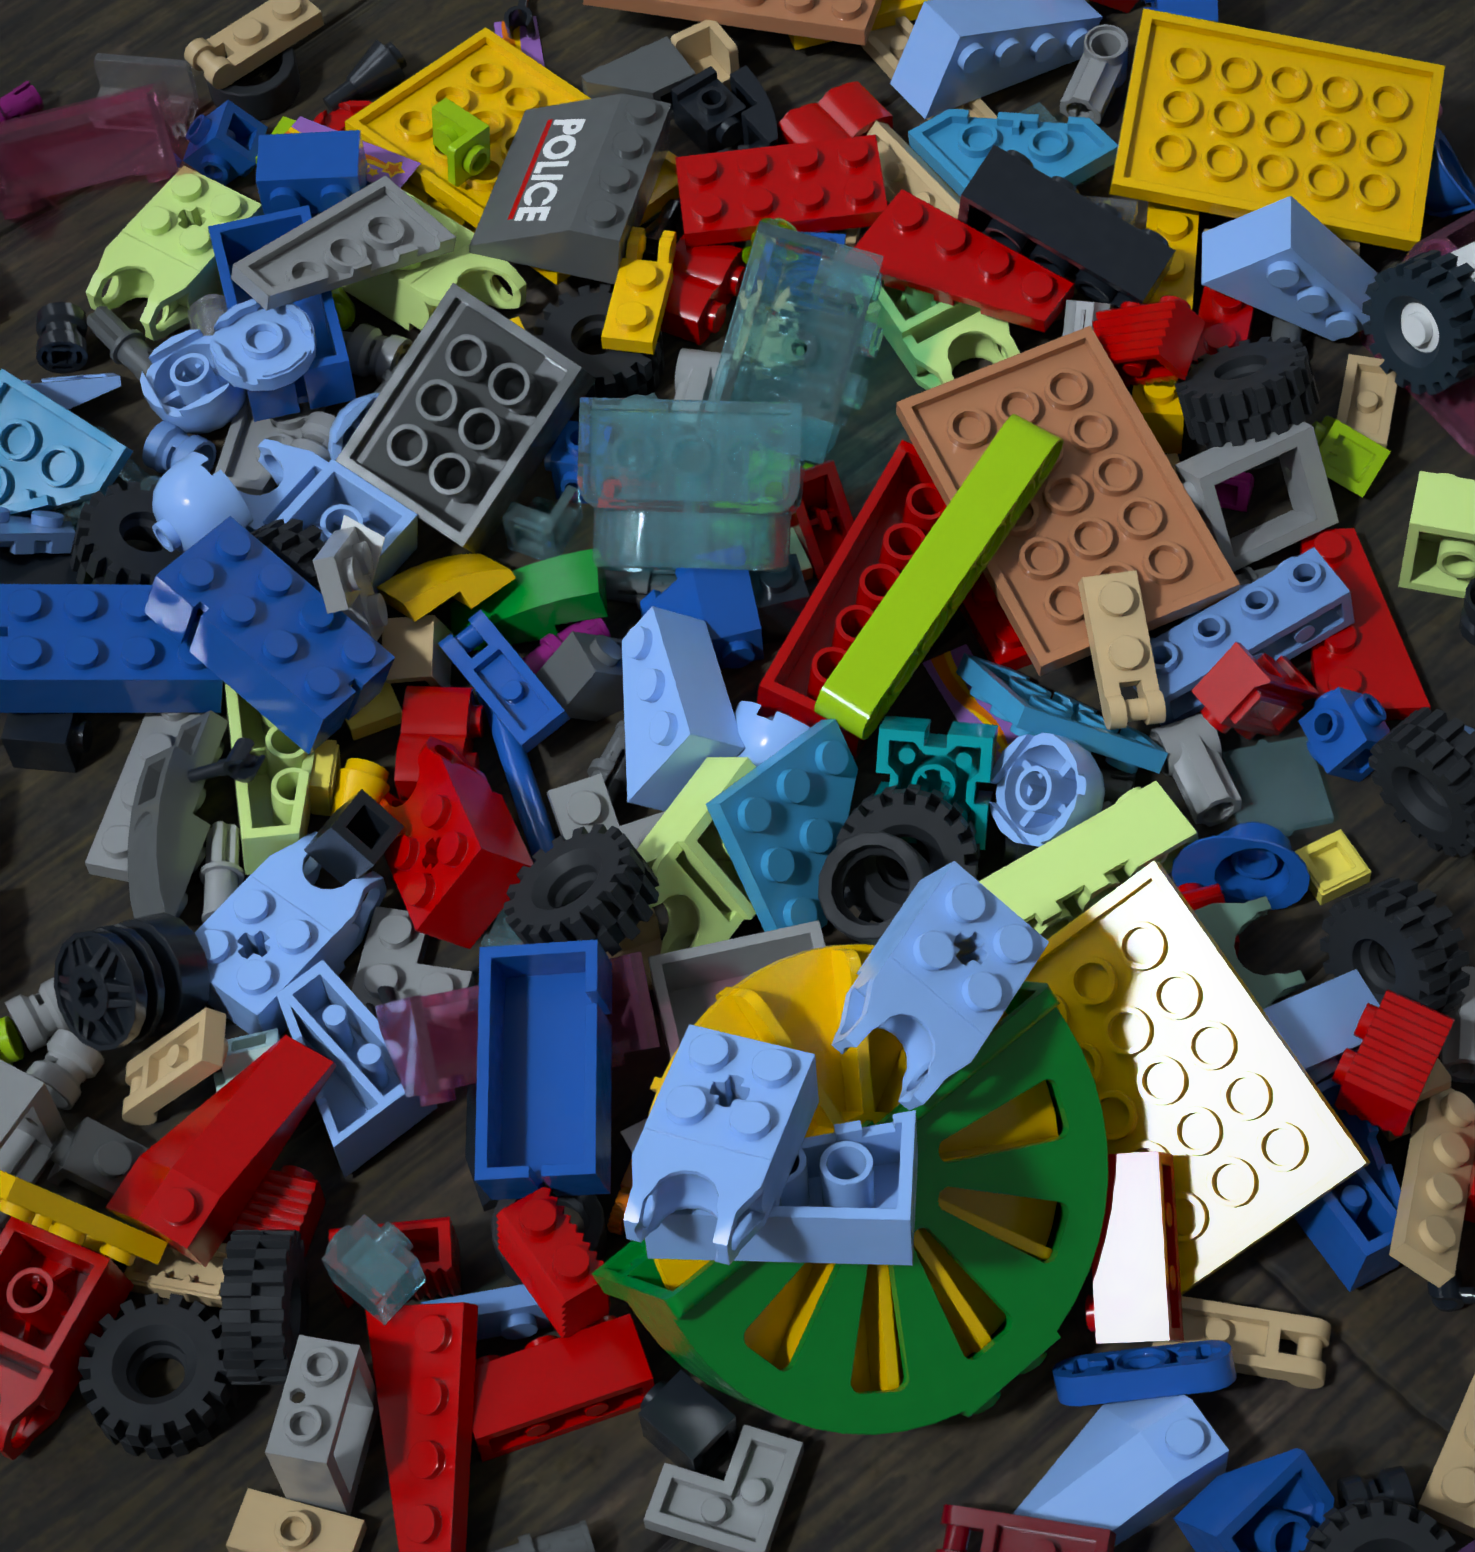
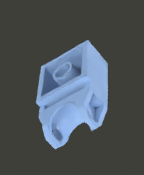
M264 439L258 445L260 450L258 461L272 475L278 487L270 493L263 495H249L238 491L253 518V522L245 527L246 530L254 532L274 520L284 519V523H287L292 519L303 521V530L312 525L323 530L319 539L325 542L334 531L341 529L343 517L346 515L385 537L372 583L374 594H377L379 591L377 586L389 580L417 549L418 514L333 459L327 462L310 450L285 445L269 439Z
M317 831L270 855L195 932L206 954L210 973V990L207 1004L215 1010L225 1013L226 1018L248 1034L278 1028L279 1035L281 1036L288 1029L276 993L321 960L338 976L345 968L344 961L362 943L375 907L380 906L387 893L384 878L375 871L357 879H352L344 886L335 889H320L313 886L319 877L322 866L311 856L305 863L309 855L304 849L318 833Z
M953 861L917 883L856 973L859 976L846 994L840 1026L835 1033L831 1045L841 1054H844L850 1047L857 1048L875 1028L885 1029L895 1035L903 1045L907 1056V1069L902 1079V1091L898 1102L909 1111L925 1104L946 1078L972 1062L1049 944V941L958 863Z
M689 1024L632 1154L633 1186L623 1219L626 1239L642 1242L660 1226L664 1218L675 1211L687 1208L701 1209L712 1214L717 1219L712 1241L717 1248L715 1262L730 1265L738 1256L740 1250L765 1226L772 1206L777 1207L819 1103L815 1054Z

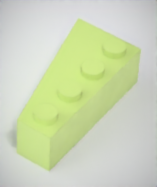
M224 682L231 749L238 738H249L255 743L249 754L266 756L251 782L243 783L235 780L245 875H251L270 855L307 835L311 815L309 785L315 750L308 755Z
M1154 781L1144 788L1135 787L1127 791L1114 805L979 882L1047 940L1151 862H1160L1167 874L1172 872L1175 857L1181 849L1198 840V834L1159 783Z

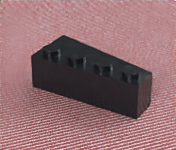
M993 145L961 194L958 220L1019 254L1030 258V260L1063 278L1068 276L1075 279L1074 285L1079 293L1100 303L1114 304L1113 309L1120 308L1121 304L1127 301L1148 304L1170 270L1176 251L1169 247L1167 240L1159 233L1150 229L1140 230L1126 222L1122 214L1111 205L1103 202L1095 204L1080 195L1077 188L1071 182L1059 176H1053L1052 178L1035 169L1033 163L1025 155L1015 150H1008L1006 152Z

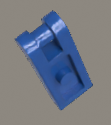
M480 609L467 619L470 623L469 626L455 637L450 633L438 645L521 747L528 753L566 723L570 717ZM485 641L488 646L471 658L468 654Z

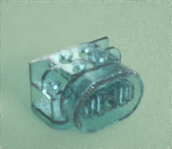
M760 221L700 429L803 460L823 464L826 455L832 451L837 442L840 428H846L848 419L852 416L855 409L860 410L863 405L869 379H866L872 358H876L881 345L884 328L880 327L879 312L881 306L877 301L882 288V274L880 270L884 256ZM807 345L806 353L800 356L801 349Z
M580 397L577 483L583 499L594 508L592 556L594 564L600 569L632 573L651 571L652 574H675L677 568L748 570L775 574L786 572L789 567L791 515L801 505L803 497L805 428H808V416L803 403Z

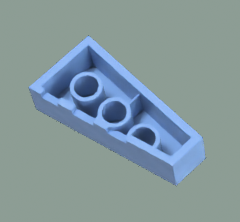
M916 1110L892 1114L893 1122L862 1127L861 1121L857 1120L835 1124L834 1133L804 1138L777 1207L772 1206L765 1226L740 1250L734 1261L913 1266L918 1167ZM687 1208L675 1211L664 1218L660 1226L645 1238L648 1259L715 1260L717 1248L712 1241L717 1219L712 1214L701 1209Z

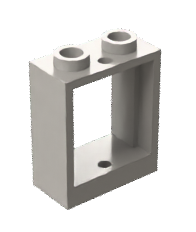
M1302 422L1299 425L1289 424V431L1280 435L1275 432L1267 434V439L1255 442L1254 438L1245 440L1244 445L1232 446L1231 442H1227L1223 447L1210 448L1175 465L1178 478L1233 572L1339 522L1312 425L1306 422ZM1279 456L1293 510L1230 539L1214 485Z
M0 1060V1170L35 1185L51 1163L47 1159L49 1151L61 1130L66 1128L45 1083ZM1 1211L0 1231L11 1217Z
M299 1335L265 1451L286 1499L350 1516L379 1413L376 1387L360 1345ZM297 1392L305 1394L304 1400L300 1403L291 1401L292 1396Z

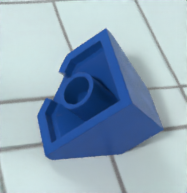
M742 545L689 557L675 570L677 580L661 593V591L653 589L640 601L642 617L654 606L705 621L720 669L741 668L753 661L764 659L762 630Z
M1295 1448L1216 1476L1173 1519L1195 1552H1299V1550L1304 1552L1309 1542L1305 1537L1312 1526L1318 1528L1326 1520L1323 1514L1333 1508L1335 1498L1306 1452Z

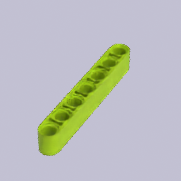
M1012 414L1006 420L825 682L815 703L814 711L816 714L825 719H836L839 727L862 740H866L871 736L1052 471L1063 448L1064 441L1062 438L1016 414Z

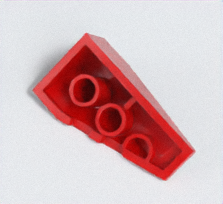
M283 1036L139 1156L105 1208L142 1231L168 1242L167 1245L206 1268L337 1065L332 1060L291 1037Z

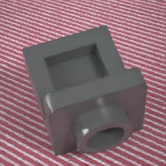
M86 1117L71 1131L63 1128L57 1136L47 1157L48 1160L55 1163L47 1180L59 1185L62 1181L68 1179L110 1201L138 1157L147 1151L148 1148Z

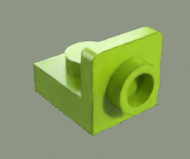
M447 98L432 107L433 145L447 156L448 181L459 187L472 176L480 174L490 164L489 125Z
M1325 416L1322 423L1315 421L1312 426L1314 427L1326 476L1363 498L1391 451L1330 416Z

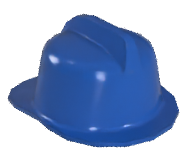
M1436 126L1424 212L1431 216L1444 218L1475 209V185L1462 169L1445 135Z
M1255 821L1240 823L1217 836L1199 839L1184 847L1173 860L1171 872L1177 887L1186 883H1199L1202 887L1218 883L1221 893L1224 895L1225 903H1246L1266 896L1272 908L1270 910L1283 909L1298 902L1308 891L1310 874L1306 863L1293 851L1287 836L1280 829L1268 823Z

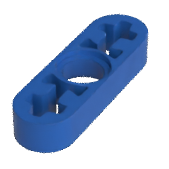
M1204 1340L1077 1355L1058 1362L1052 1370L1058 1401L1063 1405L1075 1407L1212 1392L1231 1385L1237 1378L1231 1345L1220 1340Z

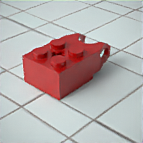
M430 736L418 755L419 777L408 800H400L387 792L379 803L404 826L386 849L384 855L415 930L471 949L504 908V903L510 900L506 894L510 884L520 883V879L516 874L523 866L531 867L533 862L502 795L492 792L485 774L470 765L467 759L452 744Z
M12 1216L0 1234V1452L2 1456L14 1461L28 1448L36 1437L58 1419L82 1378L78 1370L80 1357H90L84 1345L89 1334L92 1333L101 1338L104 1332L99 1321L107 1313L115 1320L121 1309L120 1304L125 1302L134 1285L110 1258ZM19 1423L18 1428H17V1430H16V1434H15V1436L11 1439L13 1430H14L16 1424Z

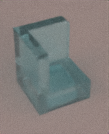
M568 485L558 502L540 496L534 497L529 507L511 502L502 517L508 549L539 560H546L561 555L583 519L579 489Z

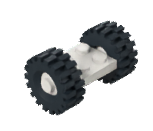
M1475 242L1441 256V250L1423 252L1378 273L1374 277L1376 282L1369 284L1365 292L1371 299L1363 302L1362 313L1369 315L1370 321L1363 323L1365 335H1373L1375 343L1369 345L1373 356L1380 353L1383 357L1384 362L1380 367L1386 375L1394 371L1397 374L1394 381L1402 388L1411 384V392L1419 395L1426 391L1428 395L1437 394L1475 376Z

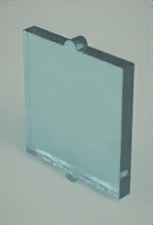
M1307 736L1272 743L1262 739L1257 742L1256 746L1222 752V761L1242 799L1241 809L1234 813L1237 824L1252 821L1268 823L1280 829L1286 836H1291L1294 830L1333 823L1334 815L1316 760L1307 749Z

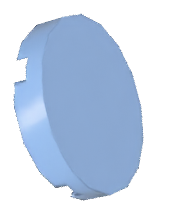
M254 299L236 304L219 317L214 326L215 333L212 336V340L210 338V352L219 375L233 386L250 391L275 390L292 384L308 371L316 356L314 327L307 313L294 303L267 311Z

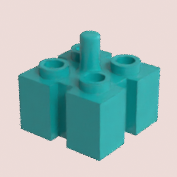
M885 716L879 727L876 773L890 774V782L881 781L875 795L882 793L886 787L897 785L898 789H905L909 784L922 785L921 790L929 793L936 789L945 794L943 799L952 805L956 801L964 809L962 816L967 822L972 821L976 833L974 837L976 844L980 843V850H985L990 836V802L993 799V791L979 790L980 782L990 783L992 779V770L996 760L998 725L953 721L948 735L930 733L931 719ZM900 837L907 843L917 844L918 841L912 837Z

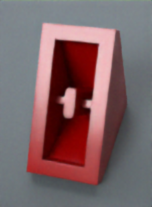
M834 460L825 461L782 478L783 503L786 513L785 524L788 529L794 528L810 561L813 575L816 579L822 578L854 523Z

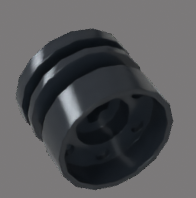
M163 912L121 921L119 924L106 925L74 933L62 944L56 958L54 989L58 1008L70 1031L83 1044L98 1051L121 1048L127 1044L142 1042L149 1037L169 1034L206 1007L209 1000L210 973L206 954L196 934L180 918Z

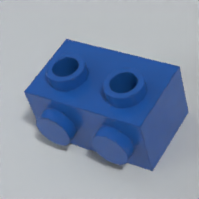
M360 130L259 135L256 185L264 214L309 205L311 213H321L366 187L367 160Z

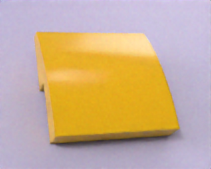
M480 553L460 554L431 560L412 567L377 586V589L389 606L416 622L451 597L472 609L516 577L511 569Z

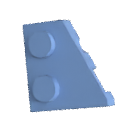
M0 507V547H10V552L13 554L71 553L76 532L71 521H63L64 515L57 512L32 511L30 518L10 516L9 509Z

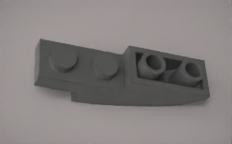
M211 710L182 724L174 746L147 758L135 793L128 836V881L134 918L163 912L178 918L188 901V894L185 891L190 877L198 869L205 857L206 847L203 844L210 824L194 814L205 800L206 789L203 786L206 780L191 783L187 774L190 769L217 762L223 753L224 743L221 740L228 721Z

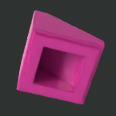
M1242 472L1214 485L1220 507L1247 512L1255 481L1253 475Z

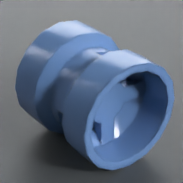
M164 420L157 424L147 437L143 447L142 459L149 468L159 473H166L175 463L194 451L203 454L209 459L201 466L210 473L216 459V448L211 441L199 435L188 436L187 432H184L180 427Z

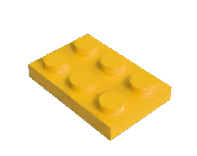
M0 1170L1 1212L132 1267L136 1256L157 1265L159 1264L168 1242Z

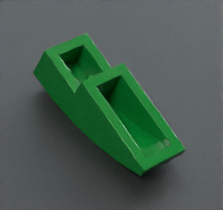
M597 548L559 555L513 570L512 573L516 577L514 580L472 609L457 600L450 604L451 632L453 637L469 626L470 623L467 619L481 609L510 645L538 641L549 633L557 635L559 633V624L608 617L606 577ZM484 641L472 651L484 649L488 645Z

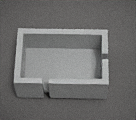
M819 920L648 957L653 992L669 1062L681 1044L689 1024L694 1025L706 1010L717 1001L716 994L725 987L735 986L753 972L779 959L805 950L825 947Z

